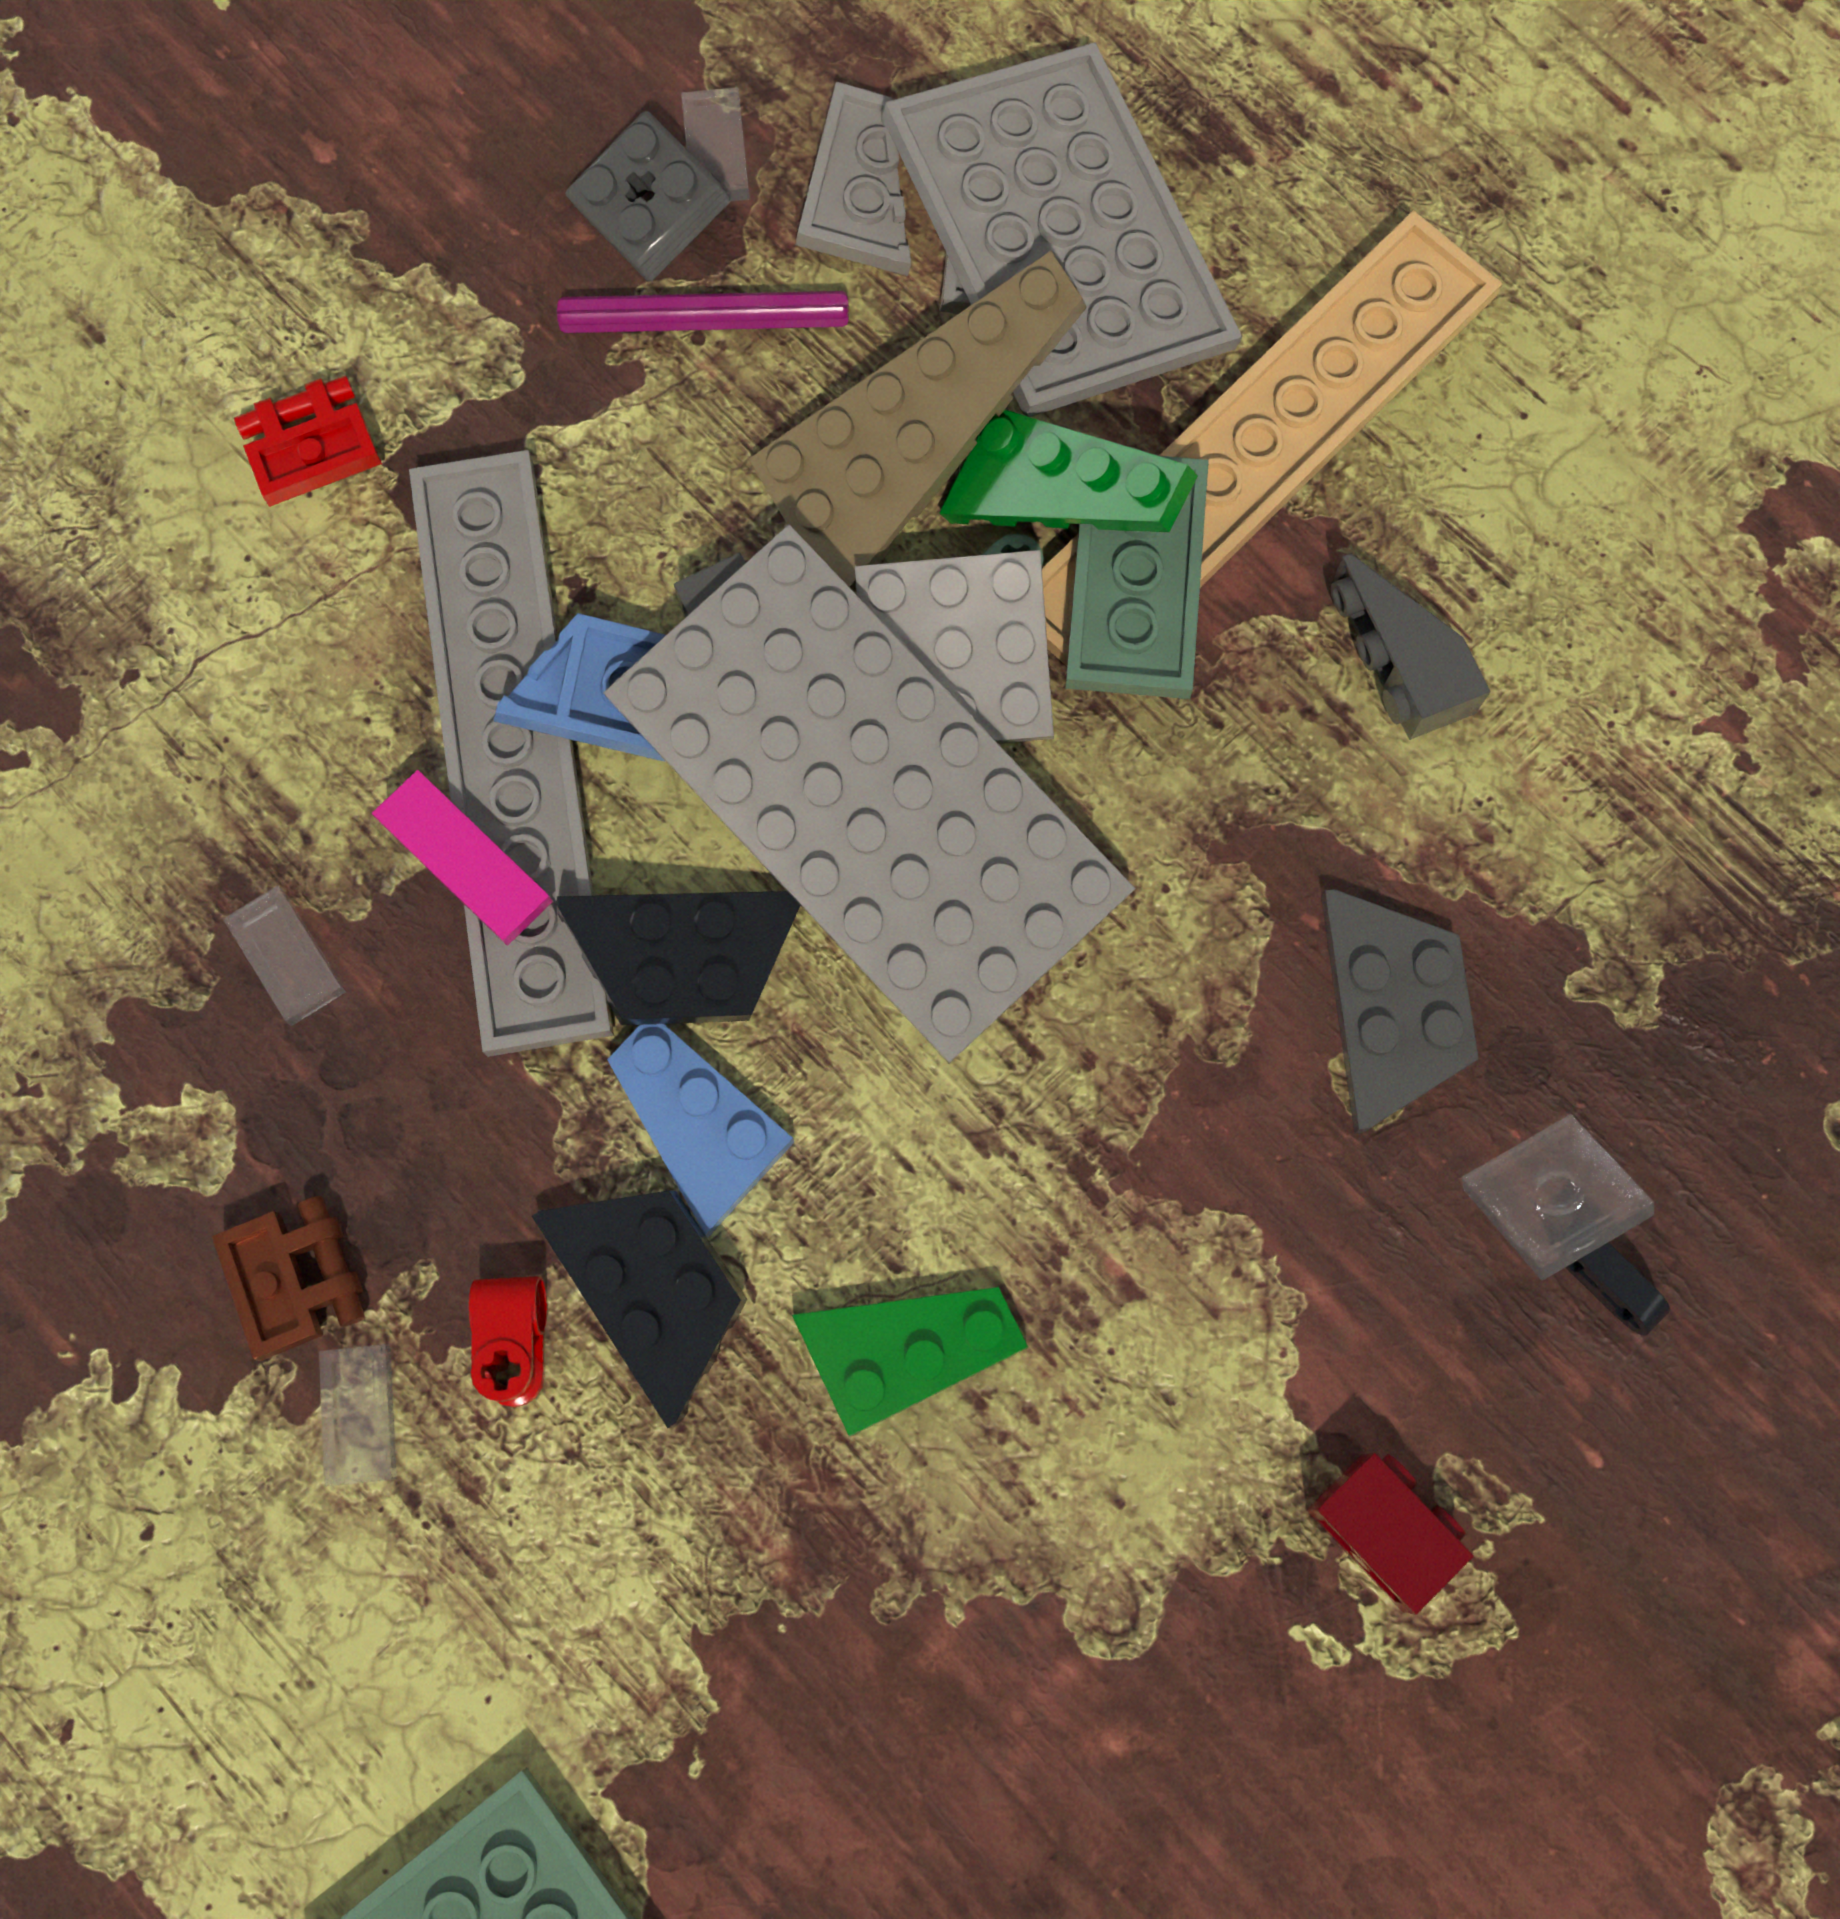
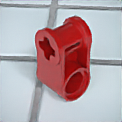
M542 1276L475 1279L471 1284L469 1293V1320L472 1331V1383L479 1394L503 1406L519 1407L527 1405L537 1397L543 1388L545 1377L544 1332L547 1323V1295L544 1279ZM509 1362L521 1367L520 1376L509 1378L507 1386L496 1381L497 1372L507 1370Z

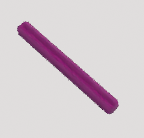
M844 291L562 297L558 299L557 321L560 330L564 333L844 327L848 324L849 300L847 293Z

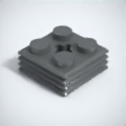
M643 111L577 178L565 193L566 197L574 204L578 211L646 281H653L730 202L729 196L723 190L719 181L649 111ZM648 191H653L655 195L646 202L642 196Z

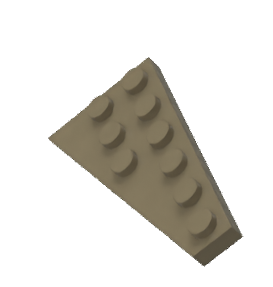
M1049 251L754 454L748 460L786 523L808 543L853 591L856 587L855 566L880 564L891 551L889 547L891 542L912 517L918 518L977 444L975 438L995 414L1000 416L1013 400L1011 394L1033 366H1040L1084 312L1087 308L1084 300L1052 251Z

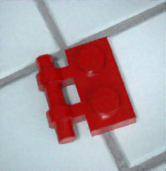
M347 375L324 383L322 378L304 384L305 391L276 402L271 397L254 403L255 410L234 417L236 427L243 440L264 433L266 436L245 444L243 447L262 497L269 507L382 464L357 403L338 410L334 407L356 398ZM314 413L316 414L317 418L285 429V424Z

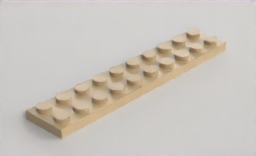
M1414 210L1159 455L1209 460L1200 588L1498 295L1503 283ZM1078 534L1042 568L1047 647L1066 666L1068 662Z

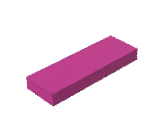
M419 770L414 772L372 812L376 820L506 946L553 902L551 897Z

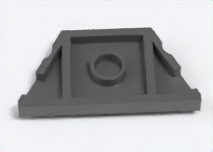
M1331 889L1324 891L1321 900L1354 1134L1365 1133L1404 1106L1409 1105L1442 1082L1471 1066L1479 1058L1460 936L1355 896Z

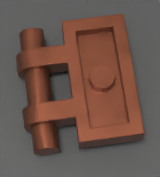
M323 1196L311 1197L298 1204L305 1226L289 1233L287 1232L282 1215L272 1211L212 1236L254 1360L263 1361L323 1336L315 1311L328 1305H333L340 1327L350 1326L365 1319L358 1295L363 1292L357 1272H349L339 1241L344 1237L338 1218H330ZM313 1250L324 1281L307 1288L296 1256Z

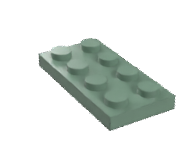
M1161 456L1188 464L1198 475L1170 532L1098 530L1093 524H1079L1065 689L1181 699L1191 698L1194 680L1209 460Z

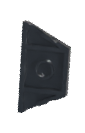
M787 891L557 896L556 912L562 923H566L582 951L581 956L592 976L601 984L607 995L606 1000L620 1025L749 1021L801 906Z
M668 1190L538 1211L532 1218L667 1428L678 1425L684 1420L689 1410L686 1407L703 1375L709 1373L720 1352V1343L728 1329L733 1328L748 1300L677 1191Z

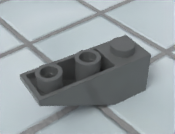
M1348 554L1343 556L1331 584L1332 599L1339 614L1344 618L1349 616L1358 634L1356 644L1363 664L1370 671L1375 669L1385 689L1382 694L1383 703L1390 719L1395 724L1401 723L1408 739L1411 740L1476 714L1491 691L1464 637L1354 555Z

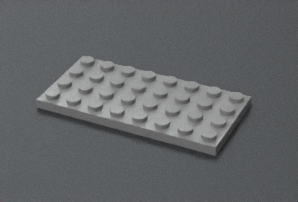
M789 524L603 692L610 703L948 1064L1136 889Z

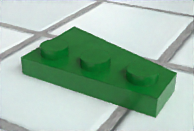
M999 1287L792 1315L849 1437L1028 1349V1345Z

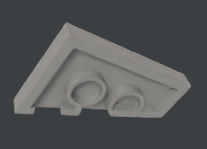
M836 82L795 245L908 276L911 268V257L905 235L904 221L906 214L904 197L901 196L898 174L899 154L882 118L885 102L892 101V97Z

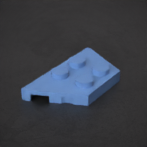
M577 613L561 631L555 644L549 650H545L529 667L528 674L508 697L505 695L498 702L494 722L666 762L603 694L607 688L666 635Z

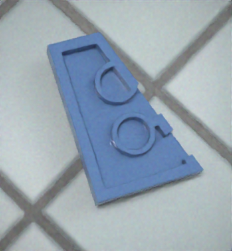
M665 1024L639 1025L607 1060L702 1231L708 1238L794 1143V1139Z

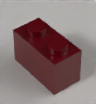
M1376 1453L1362 1454L1306 1511L1402 1612L1417 1615L1474 1555L1460 1542L1466 1536V1532L1459 1523L1438 1505L1429 1510L1411 1491L1417 1485V1482L1399 1461L1389 1454L1383 1459Z

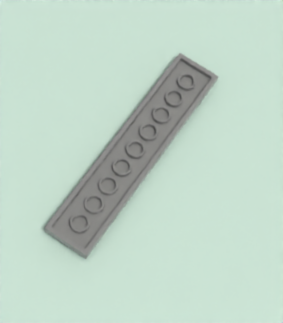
M529 450L411 468L409 473L451 802L532 878L553 901L508 946L464 905L482 1052L487 1057L614 1036L610 1005L606 1000L607 995L599 981L592 976L581 956L582 951L566 923H562L556 912L557 896L594 895L573 742L570 739L494 722L498 702L505 695L508 697L528 674L529 667L545 650H549L558 640L532 457Z

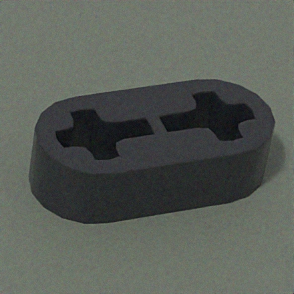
M1574 1222L1552 1245L1553 1253L1562 1265L1616 1318L1634 1332L1647 1336L1670 1312V1306L1664 1296L1605 1238L1588 1225Z

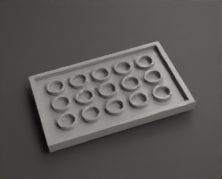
M1095 42L885 102L882 118L971 305L1049 251H1052L1084 300L1087 307L1042 364L1040 366H1033L1013 391L1023 415L1032 417L1237 348L1242 335Z

